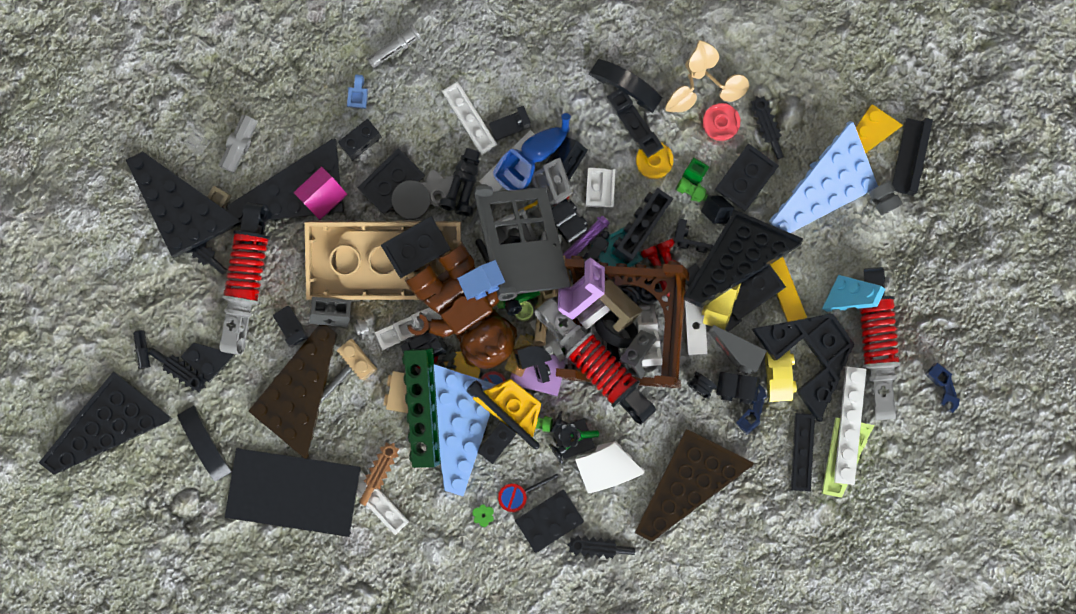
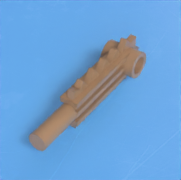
M386 442L385 446L380 447L382 453L376 454L379 460L373 461L375 467L369 468L371 474L365 475L366 479L363 481L367 487L359 501L360 504L366 506L374 489L381 490V485H384L382 479L388 478L386 472L391 471L389 465L395 464L393 458L399 457L397 454L399 448H396L394 443L388 444Z

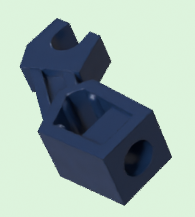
M934 363L925 375L938 387L943 386L945 393H943L940 404L945 406L946 402H950L951 408L948 411L953 413L958 408L960 399L957 398L951 379L952 373L939 363ZM941 373L945 376L944 383L937 378Z
M760 384L757 402L751 401L754 404L753 410L748 409L736 422V425L746 435L760 424L764 399L767 398L766 391ZM750 414H754L756 418L753 424L746 419L750 417Z

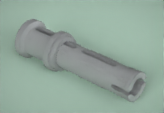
M410 25L408 30L402 34L398 33L396 39L368 57L367 60L375 68L402 48L407 49L408 45L417 39L420 40L421 37L414 26Z

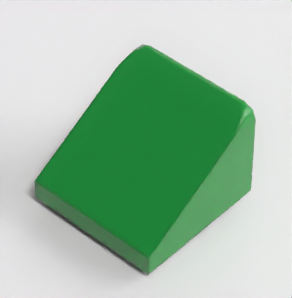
M693 157L682 177L697 186L698 183L700 184L709 166Z

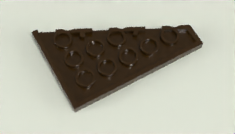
M319 325L248 411L305 459L309 456L308 452L311 440H313V431L319 415L320 402L323 397L324 386L327 382L331 357H333L334 344L338 336L327 325Z
M685 429L634 533L653 542L730 482L738 478L752 467L754 463Z

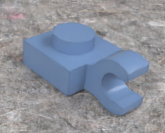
M355 75L354 88L348 87L347 107L367 109L368 89H363V75Z

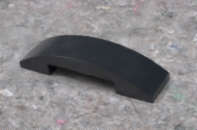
M602 59L597 60L588 74L603 84L607 81L638 100V105L651 113L655 111L663 98L654 88L635 74Z
M618 89L607 96L619 120L647 158L664 148L655 133L651 132L634 107L633 101L628 94Z
M194 405L178 414L179 421L193 449L214 482L230 474L232 470L216 447L196 406Z

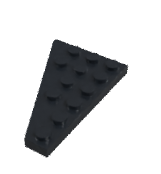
M336 139L329 140L227 205L228 212L242 223L243 208L249 202L267 205L268 217L266 221L315 216L293 192L321 167L341 186ZM343 200L328 214L343 213Z
M143 151L126 159L173 258L241 225L236 217Z
M734 210L686 291L684 300L702 308L801 246L803 238Z
M113 371L39 463L53 475H56L162 426L173 418Z

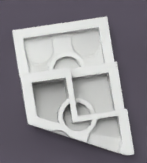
M616 441L598 445L595 452L579 455L575 459L588 493L619 485L645 472L644 468H640L632 460V456L625 452Z

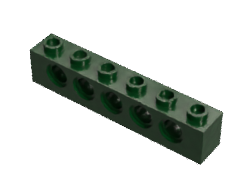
M433 348L409 349L404 351L402 362L405 366L404 383L407 388L405 402L408 404L406 416L410 430L408 441L411 444L409 459L412 462V468L436 467L441 464ZM416 364L420 366V374L415 370ZM417 384L422 387L421 393L417 390ZM419 403L423 406V412H420L418 409ZM420 423L425 427L424 432L419 427ZM421 442L426 445V451L421 448Z

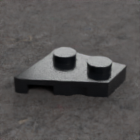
M193 342L181 355V358L191 365L194 370L197 369L199 374H203L204 379L210 383L235 355Z

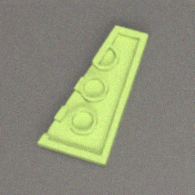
M835 418L821 494L842 498L848 484L834 483L840 418ZM861 423L857 463L875 425Z

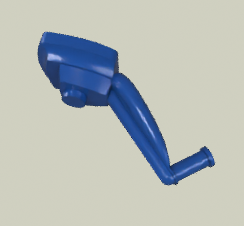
M562 114L561 128L555 127L543 130L527 139L523 143L521 151L510 149L503 155L493 171V176L507 191L527 189L534 174L535 163L541 162L552 155L570 131V114Z

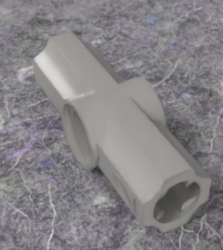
M242 114L234 133L232 132L227 139L226 150L218 165L219 167L235 173L242 156L247 153L250 147V138L258 123L257 120Z

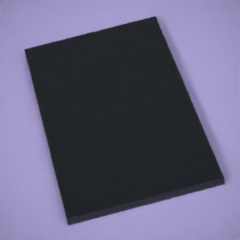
M236 448L225 518L350 537L361 467Z

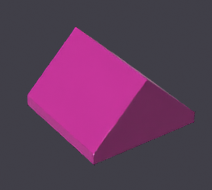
M322 167L293 192L319 220L348 195Z

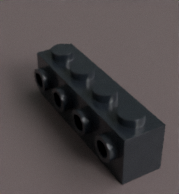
M659 188L653 193L649 192L643 200L645 202L643 208L639 206L634 213L635 220L633 223L628 222L623 232L625 234L622 239L618 237L613 244L615 249L612 254L626 264L631 262L673 198Z

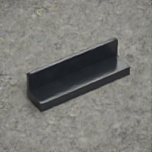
M925 118L922 121L906 119L892 182L895 192L911 196L918 193L933 119Z

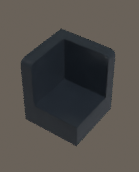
M708 195L701 209V212L713 224H727L734 211V207L723 196Z

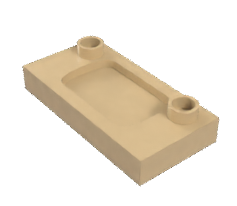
M421 221L305 222L306 300H312V297L345 300H419L406 284L405 278L408 277L410 279L424 270L428 264L431 265L437 276L446 270L436 258L400 279L381 247V244ZM435 221L451 248L450 251L439 257L445 256L460 245L459 241H462L461 221Z

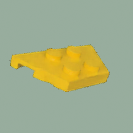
M511 378L483 391L532 437L534 436L541 402ZM473 396V400H475L482 407L488 410L491 414L497 417L500 421L506 424L483 401H481L478 397L475 398Z

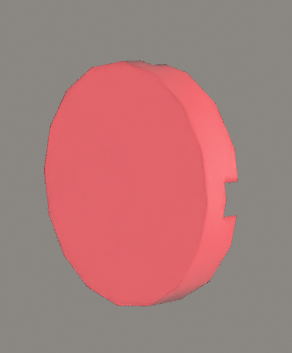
M718 103L712 105L705 112L702 126L710 138L716 141H726L736 135L739 130L740 116L731 105Z

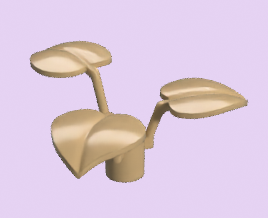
M698 40L695 50L685 64L690 73L688 74L690 88L687 85L677 88L668 99L665 110L667 112H684L695 104L697 95L695 92H692L694 90L693 78L700 79L704 75L709 77L722 88L719 96L727 102L736 101L743 97L750 85L748 79L741 74L730 76L726 80L725 85L717 81L707 72L706 68H712L717 64L719 53L711 44Z

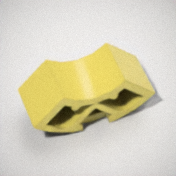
M741 283L703 307L701 314L704 315L703 324L715 325L723 330L726 329Z
M790 350L778 360H773L768 352L765 354L766 389L770 402L793 400V392L797 391L796 381H793L792 365L795 363L794 354H790Z

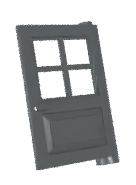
M487 184L475 187L474 197L489 262L496 260L505 280L504 283L498 286L499 290L496 291L498 299L507 301L515 298L519 293L570 288L571 285L546 187L493 192L492 187ZM537 200L541 217L520 219L516 202ZM511 202L515 220L494 222L490 204ZM542 222L547 240L526 242L521 224ZM517 225L521 243L500 245L496 227Z

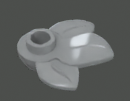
M433 169L427 177V182H419L428 190L430 203L433 206L440 207V200L437 201L434 197L437 194L441 195L442 198L447 196L453 176L443 179Z

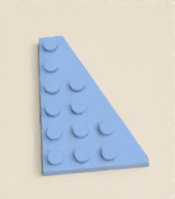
M849 121L846 123L847 126L839 136L837 135L833 139L832 144L825 149L813 169L807 172L806 177L792 191L793 194L785 204L783 203L780 206L779 211L769 220L770 225L791 233L878 187L854 122Z
M434 364L443 487L445 491L464 496L490 416V412L473 400V396L471 397L466 390L475 380L482 384L484 390L496 384Z

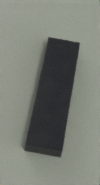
M795 413L790 490L811 492L815 417L813 414Z

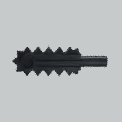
M756 96L755 100L751 101L752 107L750 110L755 111L753 117L758 118L756 124L761 125L759 131L764 132L761 138H764V143H771L777 160L784 157L778 139L782 136L779 133L781 130L776 128L778 123L773 121L775 115L770 114L772 108L767 107L769 101L765 100V96L761 98Z
M206 242L186 252L192 253V258H198V263H202L203 266L210 264L222 275L228 271L227 268L214 258L216 252L212 251V247L206 248Z
M154 348L149 351V355L164 364L162 366L163 371H166L167 374L172 373L173 379L178 377L179 383L185 382V387L190 386L191 391L196 390L200 393L203 388H206L207 380L204 379L203 374L198 375L197 369L192 371L191 365L185 366V361L179 362V357H175L173 354L170 357H166Z
M577 535L575 538L570 537V542L566 544L569 547V552H573L575 556L580 552L583 557L588 553L591 558L596 554L598 558L604 555L606 559L609 557L613 559L616 554L635 555L634 547L616 546L615 540L611 541L609 538L605 542L602 537L596 541L594 536L590 540H588L587 536L581 540L579 535Z

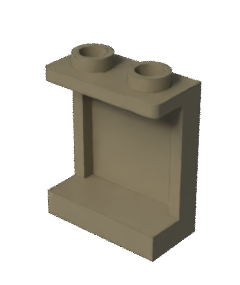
M610 279L605 281V294L598 299L619 318L613 328L620 332L631 325L643 310Z

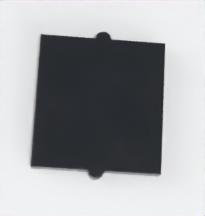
M584 418L570 423L575 424L577 429L581 431H588ZM560 427L554 431L557 447L563 445L559 439V433L562 432ZM592 438L582 439L576 447L568 448L567 452L562 454L563 459L565 460L594 449L595 446Z

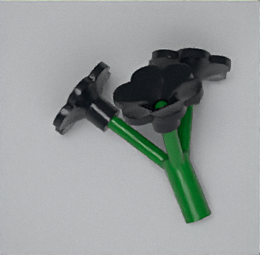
M559 411L551 429L553 433L558 427L561 428L562 432L559 433V439L563 445L556 448L549 444V447L561 464L564 463L562 454L567 452L568 448L576 447L582 439L599 437L598 430L581 431L577 429L575 424L568 425V422L562 420L563 411Z

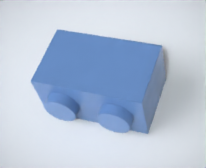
M496 260L483 264L457 278L467 300L474 297L476 300L487 296L486 292L490 294L499 290L498 286L505 282Z

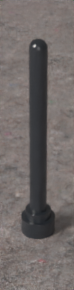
M477 239L475 244L485 263H489L486 246L482 239ZM515 298L505 302V310L509 316L516 315L522 310L519 301L515 300Z
M475 380L467 388L466 392L471 397H478L533 449L536 450L540 447V444L483 392L482 384Z

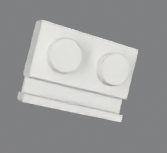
M588 168L586 207L613 208L615 169Z
M597 299L594 304L589 308L587 307L576 318L585 329H588L608 313L610 309Z

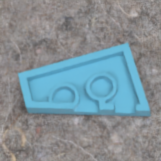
M838 275L822 309L830 312L833 309L847 310V308L856 307L857 309L877 307L885 288L880 285Z

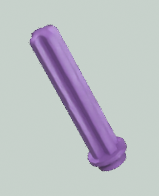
M604 216L597 217V221L563 256L565 255L567 259H571V256H577L604 228H609V221Z

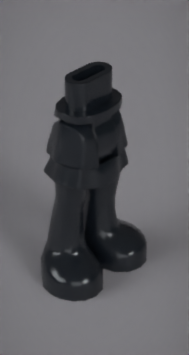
M466 148L464 155H461L460 161L455 166L449 192L439 202L441 208L447 211L455 210L456 214L462 216H473L474 209L469 205V200L474 184L477 182L480 152ZM461 182H464V187L459 202L456 206L457 194Z

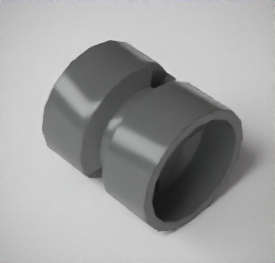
M891 181L868 192L872 201L877 202L876 208L881 216L903 205L899 195L894 194L895 188Z

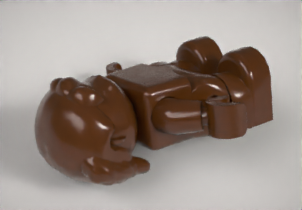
M459 241L460 245L445 256L437 258L446 271L437 276L431 265L428 264L424 270L410 279L408 277L405 278L406 284L416 297L442 317V319H431V321H428L427 317L420 312L419 318L423 320V326L421 328H414L412 324H409L407 327L414 335L424 334L427 330H429V333L440 337L456 334L466 364L483 369L493 368L501 364L512 354L515 339L517 338V328L493 309L500 301L496 291L490 294L486 292L487 296L476 300L475 297L469 300L466 299L457 278L474 270L475 262L463 242Z

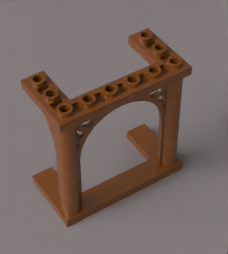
M571 256V259L565 258V267L572 273L573 285L585 275L586 259H583L582 256ZM669 261L668 264H663V266L655 265L654 269L646 268V265L636 264L635 267H627V264L616 263V266H608V263L598 262L605 267V276H608L610 279L615 278L613 283L616 286L634 285L644 288L656 297L663 309L665 329L661 376L655 375L654 378L643 377L642 379L633 376V378L640 381L639 386L681 389L679 366L686 281H689V272L678 261ZM629 277L633 279L630 283L627 281ZM646 279H648L647 281L653 280V282H652L651 285H646V284H645V280H646ZM660 281H666V289L662 292H656V284ZM669 293V296H667L668 301H663L662 296ZM576 317L572 320L576 325L583 326ZM568 364L567 369L556 368V377L571 381L591 382L592 380L587 379L586 374H582L581 369H578L576 365Z

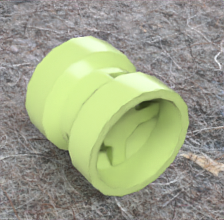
M528 301L520 303L522 310L515 316L518 320L525 322L532 318L533 306Z

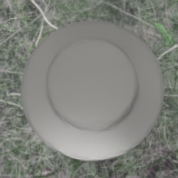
M358 319L356 324H354V331L361 338H365V335L369 334L366 321Z

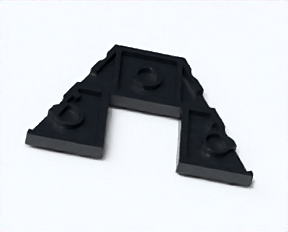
M826 314L753 328L752 331L773 360H778L804 339L824 368L796 392L818 422H822L826 407L831 402V395L839 383L841 371L846 366L848 355L852 352L855 345L834 314Z

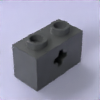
M312 297L309 324L348 327L351 300Z

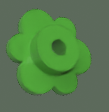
M484 504L480 505L479 508H475L472 512L475 517L474 522L479 523L482 527L488 526L489 522L494 520L492 516L494 513L493 508L486 507Z

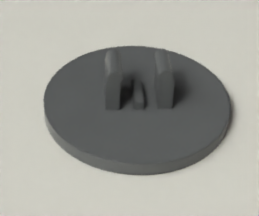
M409 180L400 183L392 194L393 208L404 218L413 219L422 216L430 204L428 190L417 181Z

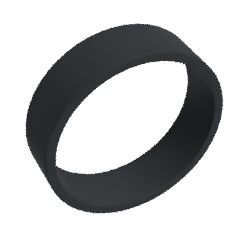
M611 310L595 322V329L600 337L609 344L619 348H628L638 334L634 323L625 328L630 338H623L611 332L603 322V320H610L616 323L619 320Z

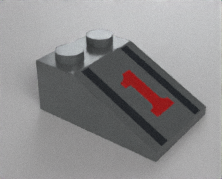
M715 325L709 328L708 333L732 364L738 367L737 371L745 375L758 371L767 352L766 350Z

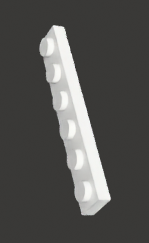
M845 368L834 483L855 485L866 369Z

